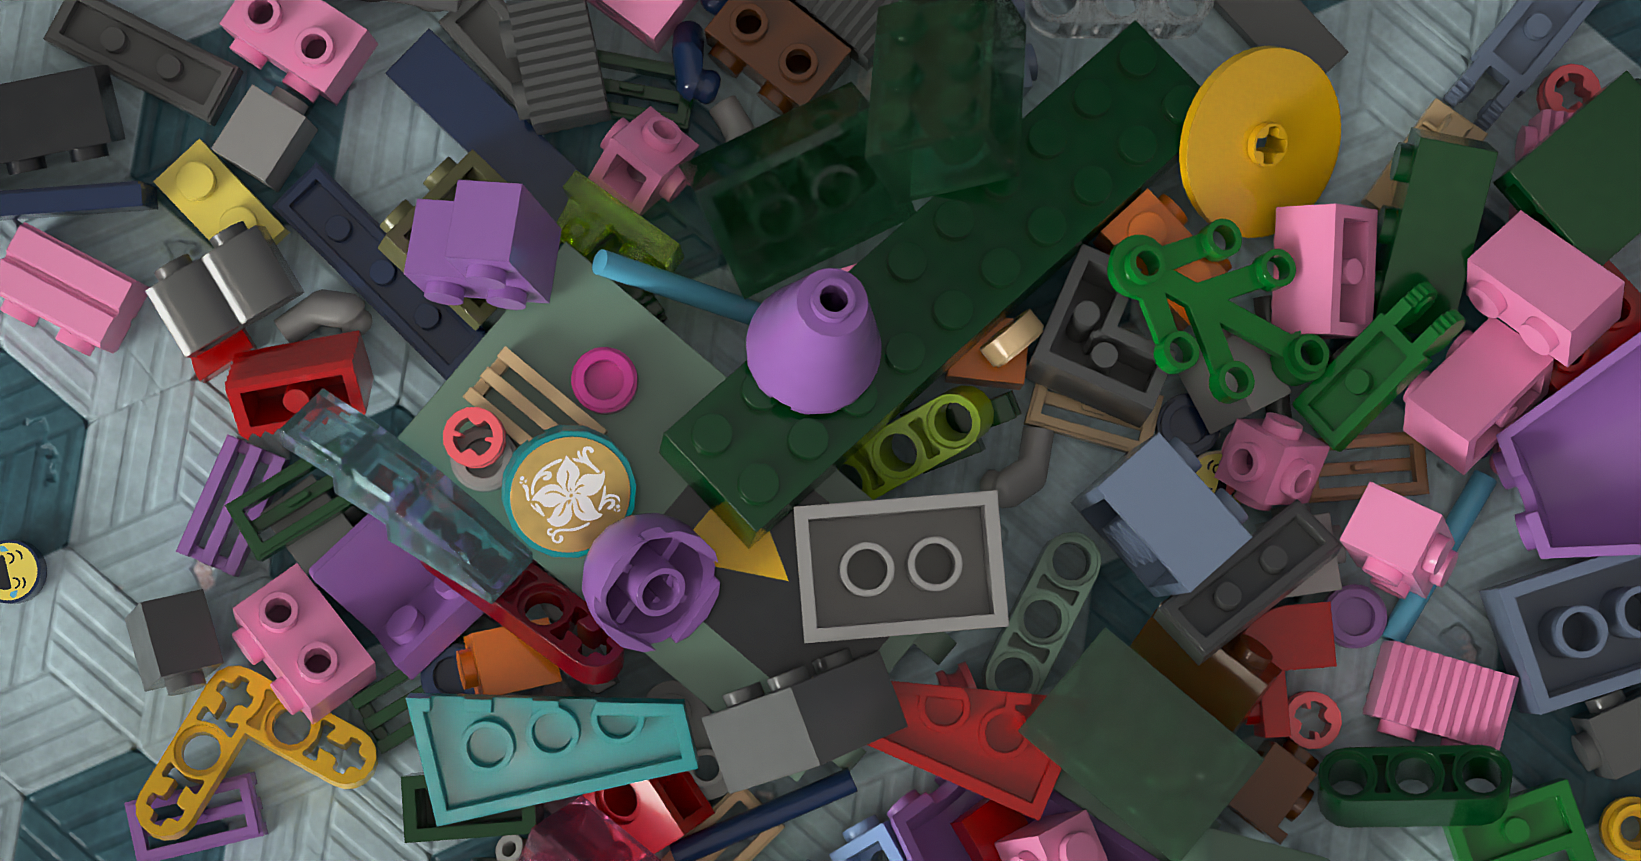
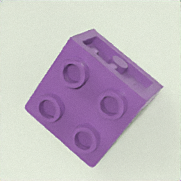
M401 484L309 569V574L319 586L376 636L396 667L413 680L482 616L484 612L427 571L421 564L416 534L422 520L434 511L407 485ZM454 538L452 541L448 542V544L453 545L455 548L459 550V542L457 538ZM437 539L435 541V546L439 548L446 542ZM463 557V567L465 566V563L468 560L465 557ZM488 569L477 578V581L487 588L498 589L504 587Z

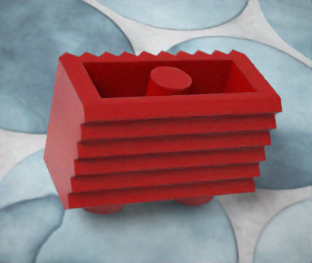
M357 330L234 353L233 364H230L231 370H228L229 375H227V381H225L226 394L239 434L248 440L252 433L261 438L265 431L274 435L276 430L280 429L286 433L290 426L299 431L303 424L312 428L314 423L318 422L324 426L328 419L334 423H337L341 417L350 421L353 415L362 419L367 411L374 376L361 332Z

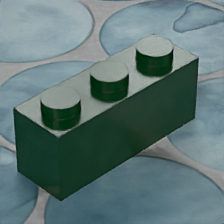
M1411 127L1408 142H1399L1397 144L1390 169V180L1398 181L1392 206L1383 205L1377 221V243H1381L1382 246L1375 268L1373 320L1381 312L1387 314L1413 287L1424 281H1428L1439 294L1432 306L1416 322L1403 329L1405 332L1421 335L1446 311L1451 309L1458 310L1467 275V259L1473 252L1499 153L1488 142Z

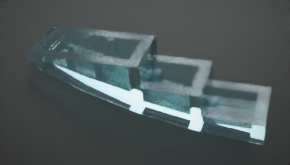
M321 389L279 429L282 446L332 476L335 493L386 524L387 537L390 542L490 604H493L533 561V553L439 469L379 424L325 389Z

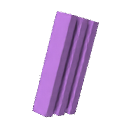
M227 434L176 552L197 559L201 563L218 568L232 576L239 577L251 548L242 533L239 532L229 557L226 558L219 555L234 522L225 505L247 492L260 462L269 465L262 480L264 482L287 468L290 460ZM239 453L246 455L206 547L203 548L199 546ZM275 494L249 510L247 515L251 521L261 516L260 513L271 505Z
M255 772L223 779L214 794L240 789L242 801L206 809L195 824L199 825L245 814L247 826L150 849L148 837L152 835L140 825L136 817L135 803L137 800L125 802L136 860L160 861L267 835L266 822H263L260 811L263 809L261 798L257 797L255 788L257 784ZM203 784L189 788L194 794H197ZM183 789L175 790L167 801L156 798L152 802L151 808L155 809L176 804ZM183 815L171 819L178 821ZM166 819L156 821L155 824L161 826Z

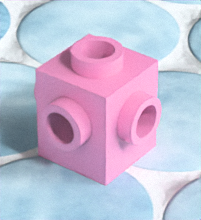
M650 106L631 122L623 117L613 125L600 144L604 151L587 181L637 220L661 198L671 203L683 191L693 176V173L686 167L700 145L682 132L675 122L662 116Z
M1269 412L1266 413L1265 419L1237 418L1233 429L1228 433L1223 442L1222 458L1214 477L1236 490L1234 497L1239 502L1254 509L1270 511L1272 505H1290L1297 499L1302 504L1308 503L1330 446L1304 432L1303 425L1296 420L1281 414Z

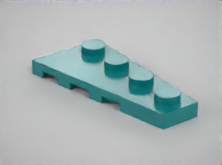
M409 693L406 697L437 827L698 769L699 766L684 699Z

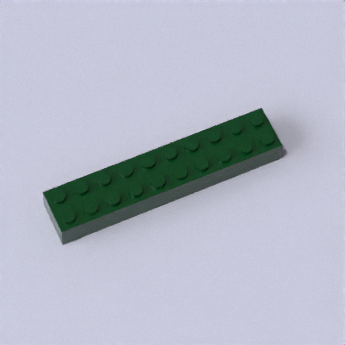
M1134 20L848 271L861 282L866 291L881 338V359L877 373L869 387L854 403L832 413L802 414L790 410V406L781 403L774 397L770 398L759 389L746 360L663 433L659 450L661 456L746 547L750 549L789 514L794 507L799 505L1076 255L1082 244L1087 245L1141 193L1150 188L1179 162V147L1183 124L1189 107L1201 86Z

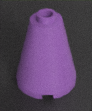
M825 268L815 271L772 293L762 302L751 319L746 337L747 365L759 389L770 398L774 397L781 403L790 406V410L802 414L832 413L854 403L873 381L881 359L879 329L861 282L854 275L842 269Z

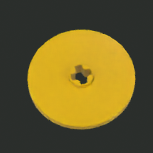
M1277 46L1254 47L1244 50L1223 62L1199 88L1183 124L1179 147V164L1186 194L1194 209L1207 223L1210 224L1222 218L1228 219L1237 225L1242 237L1259 238L1275 234L1276 207L1314 205L1321 196L1333 173L1339 153L1341 114L1335 90L1320 66L1306 55L1291 49ZM1267 137L1265 147L1256 148L1258 138Z

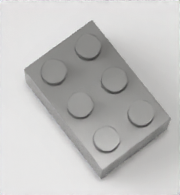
M997 490L798 506L793 508L804 643L1009 626Z

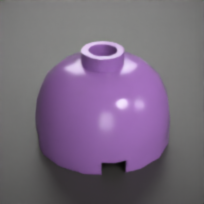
M660 513L629 515L609 525L593 541L584 560L582 592L594 620L616 643L623 648L639 652L655 651L656 649L651 645L652 643L662 642L669 637L675 643H678L689 637L708 617L719 595L720 581L714 576V561L718 562L715 551L689 525L677 518Z

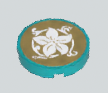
M557 425L543 430V434L535 436L531 441L527 439L514 451L503 472L501 500L512 529L529 547L551 557L579 558L587 555L593 541L609 525L632 514L635 506L636 482L627 457L607 435L583 425Z

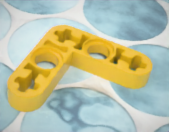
M240 665L227 666L217 671L208 681L143 786L135 803L136 817L140 825L154 838L167 841L177 840L187 835L197 823L247 739L324 781L343 789L358 788L366 784L373 777L378 765L376 747L371 737L363 730L332 713L327 714L314 725L311 723L309 734L303 741L291 745L281 743L274 735V725L279 716L288 710L272 690L270 684L273 681ZM241 682L248 683L246 692L252 699V703L247 708L243 705H236L226 719L229 727L237 728L232 737H228L216 724L202 721L207 712H210L215 719L219 720L227 704L224 697L220 694L225 686L236 689ZM325 725L334 729L326 736L329 743L343 750H347L353 742L361 745L359 747V755L365 764L360 770L350 766L344 774L336 772L338 767L336 758L319 748L317 760L314 761L306 757L319 744ZM207 735L214 737L220 744L221 753L218 761L206 770L190 768L184 761L186 745L197 736ZM172 768H176L188 781L203 784L197 794H194L189 787L185 786L177 800L178 806L184 812L178 821L167 818L161 826L155 824L158 814L151 808L152 802L156 798L167 801L179 785L175 779L167 777Z

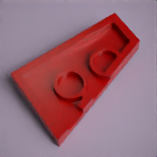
M891 681L908 727L872 742L868 746L1040 821L1091 699Z

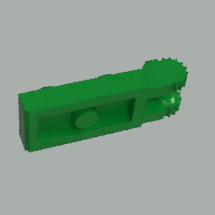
M1428 281L1413 287L1387 314L1381 312L1325 369L1324 374L1314 380L1293 401L1292 406L1333 450L1342 452L1433 361L1430 357L1443 350L1465 326V318L1456 309H1451L1439 316L1415 341L1403 330L1416 322L1432 306L1437 298L1438 291Z

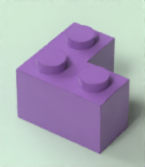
M458 180L454 201L417 199L404 275L424 292L426 299L440 304L461 305L464 302V297L486 299L490 305L509 310L525 309L527 302L549 304L562 229L523 184Z

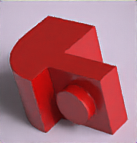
M1331 602L1272 607L1237 635L1239 637L1241 634H1245L1262 643L1273 656L1271 662L1283 670L1244 721L1245 725H1254L1255 736L1262 738L1291 736L1285 671L1337 667Z

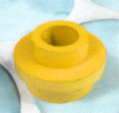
M1620 797L1608 804L1600 816V839L1604 847L1619 859L1641 861L1640 797ZM1633 816L1639 823V833L1634 839L1626 840L1621 833V824L1626 818Z

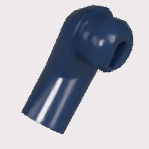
M684 21L675 28L672 41V58L677 92L688 102L695 99L702 104H710L716 98L721 77L717 71L703 69L705 38L703 28L694 21Z

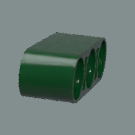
M1485 745L1345 747L1335 749L1327 754L1320 763L1317 802L1320 812L1328 821L1336 826L1347 828L1482 826L1494 823L1507 810L1513 770L1510 761L1501 751ZM1476 778L1485 779L1492 783L1496 789L1485 793L1476 792L1470 789L1465 782ZM1412 779L1421 781L1429 789L1423 793L1413 794L1404 791L1398 784ZM1341 781H1352L1360 785L1363 790L1357 794L1346 795L1337 792L1332 786Z

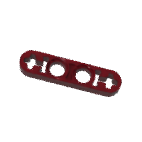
M441 510L433 512L422 520L418 526L416 537L419 559L427 571L572 678L584 684L599 685L608 683L618 676L623 668L625 648L616 643L596 623L586 601L465 514L454 510ZM454 538H457L459 542V550L455 548L453 545L448 544V542L452 541ZM437 539L446 542L439 548L435 546V541ZM463 557H465L466 559H468V560L466 561L464 567H463ZM491 568H503L514 577L508 585L498 589L487 588L477 581L482 572ZM547 603L557 606L563 612V615L553 624L539 625L531 622L527 618L526 613L535 605ZM575 625H577V636L572 633ZM582 644L593 650L601 644L605 645L606 655L603 656L601 653L593 652L588 657L583 656Z

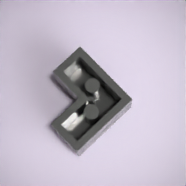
M1082 244L1028 364L1025 378L1141 428L1154 409L1168 373L1162 371L1155 362V343L1118 327L1129 298L1119 294L1112 287L1108 279L1107 265L1110 255ZM1170 349V353L1175 359L1177 352Z
M846 648L812 661L816 673L812 676H809L804 665L767 679L770 692L764 693L759 681L722 695L727 708L701 719L729 794L821 766L908 727L880 651L853 659L850 648Z

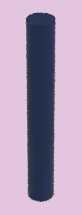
M845 768L681 838L670 844L669 847L675 861H696L856 793L858 790L849 769Z

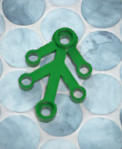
M1223 218L1217 219L1204 226L1197 235L1164 246L1146 235H1132L1123 239L1114 246L1110 253L1107 265L1108 279L1112 287L1119 294L1138 300L1155 343V362L1162 371L1168 374H1178L1193 367L1199 359L1201 350L1210 373L1209 389L1214 398L1221 403L1231 404L1248 397L1254 389V375L1245 363L1234 361L1222 328L1270 354L1274 374L1287 385H1304L1318 379L1326 371L1325 369L1329 361V349L1321 337L1315 334H1301V331L1290 334L1229 301L1259 289L1273 292L1290 284L1296 274V265L1291 255L1286 251L1271 249L1256 257L1251 265L1197 283L1178 273L1175 269L1203 258L1212 262H1220L1236 254L1242 245V235L1234 222ZM1214 231L1223 236L1226 244L1225 250L1220 249L1213 240ZM1137 256L1146 264L1148 276L1139 271L1136 264ZM1268 261L1274 263L1278 268V280L1273 278L1268 272ZM1167 298L1185 308L1196 339L1185 331L1177 330ZM1171 342L1177 344L1182 350L1183 360L1181 363L1177 362L1170 353ZM1301 347L1307 352L1310 365L1303 360ZM1227 372L1231 373L1237 380L1238 388L1236 392L1231 391L1226 384L1225 376Z

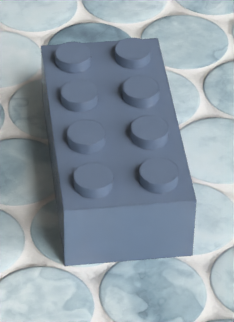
M1159 432L1127 452L1071 502L1075 509L1155 598L1191 593L1252 538V535L1242 525L1248 519V515L1240 504L1223 488H1219L1213 493L1196 474L1202 467V464L1195 454L1176 436L1167 442Z
M1641 555L1582 557L1479 590L1506 672L1509 675L1519 677L1515 699L1520 713L1542 715L1641 683Z

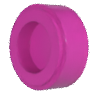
M598 347L589 350L578 359L572 371L571 385L576 398L585 408L597 414L608 415L622 411L633 401L638 390L639 379L633 362L626 354L615 348Z

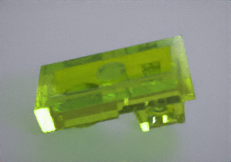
M575 170L562 187L568 202L556 222L562 229L560 240L563 243L567 242L582 256L586 257L612 232L617 236L618 241L623 244L618 251L622 256L674 273L685 258L681 245L579 171Z

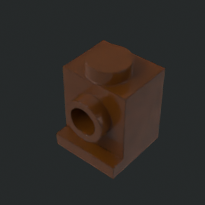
M1287 739L1282 747L1276 742L1264 740L1219 801L1267 839L1281 845L1288 834L1279 828L1278 825L1284 818L1290 822L1294 821L1311 801L1314 791L1308 786L1317 776L1313 770L1319 764V761L1290 739Z

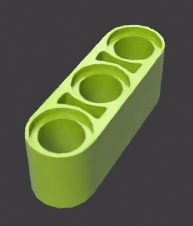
M960 385L951 388L887 424L844 464L856 468L863 481L862 491L872 500H875L967 449L983 437L993 423L994 409L991 400L982 390L974 386ZM949 403H959L970 412L972 428L969 433H959L948 424L946 408ZM895 433L904 434L915 443L917 449L915 463H905L894 454L892 439Z

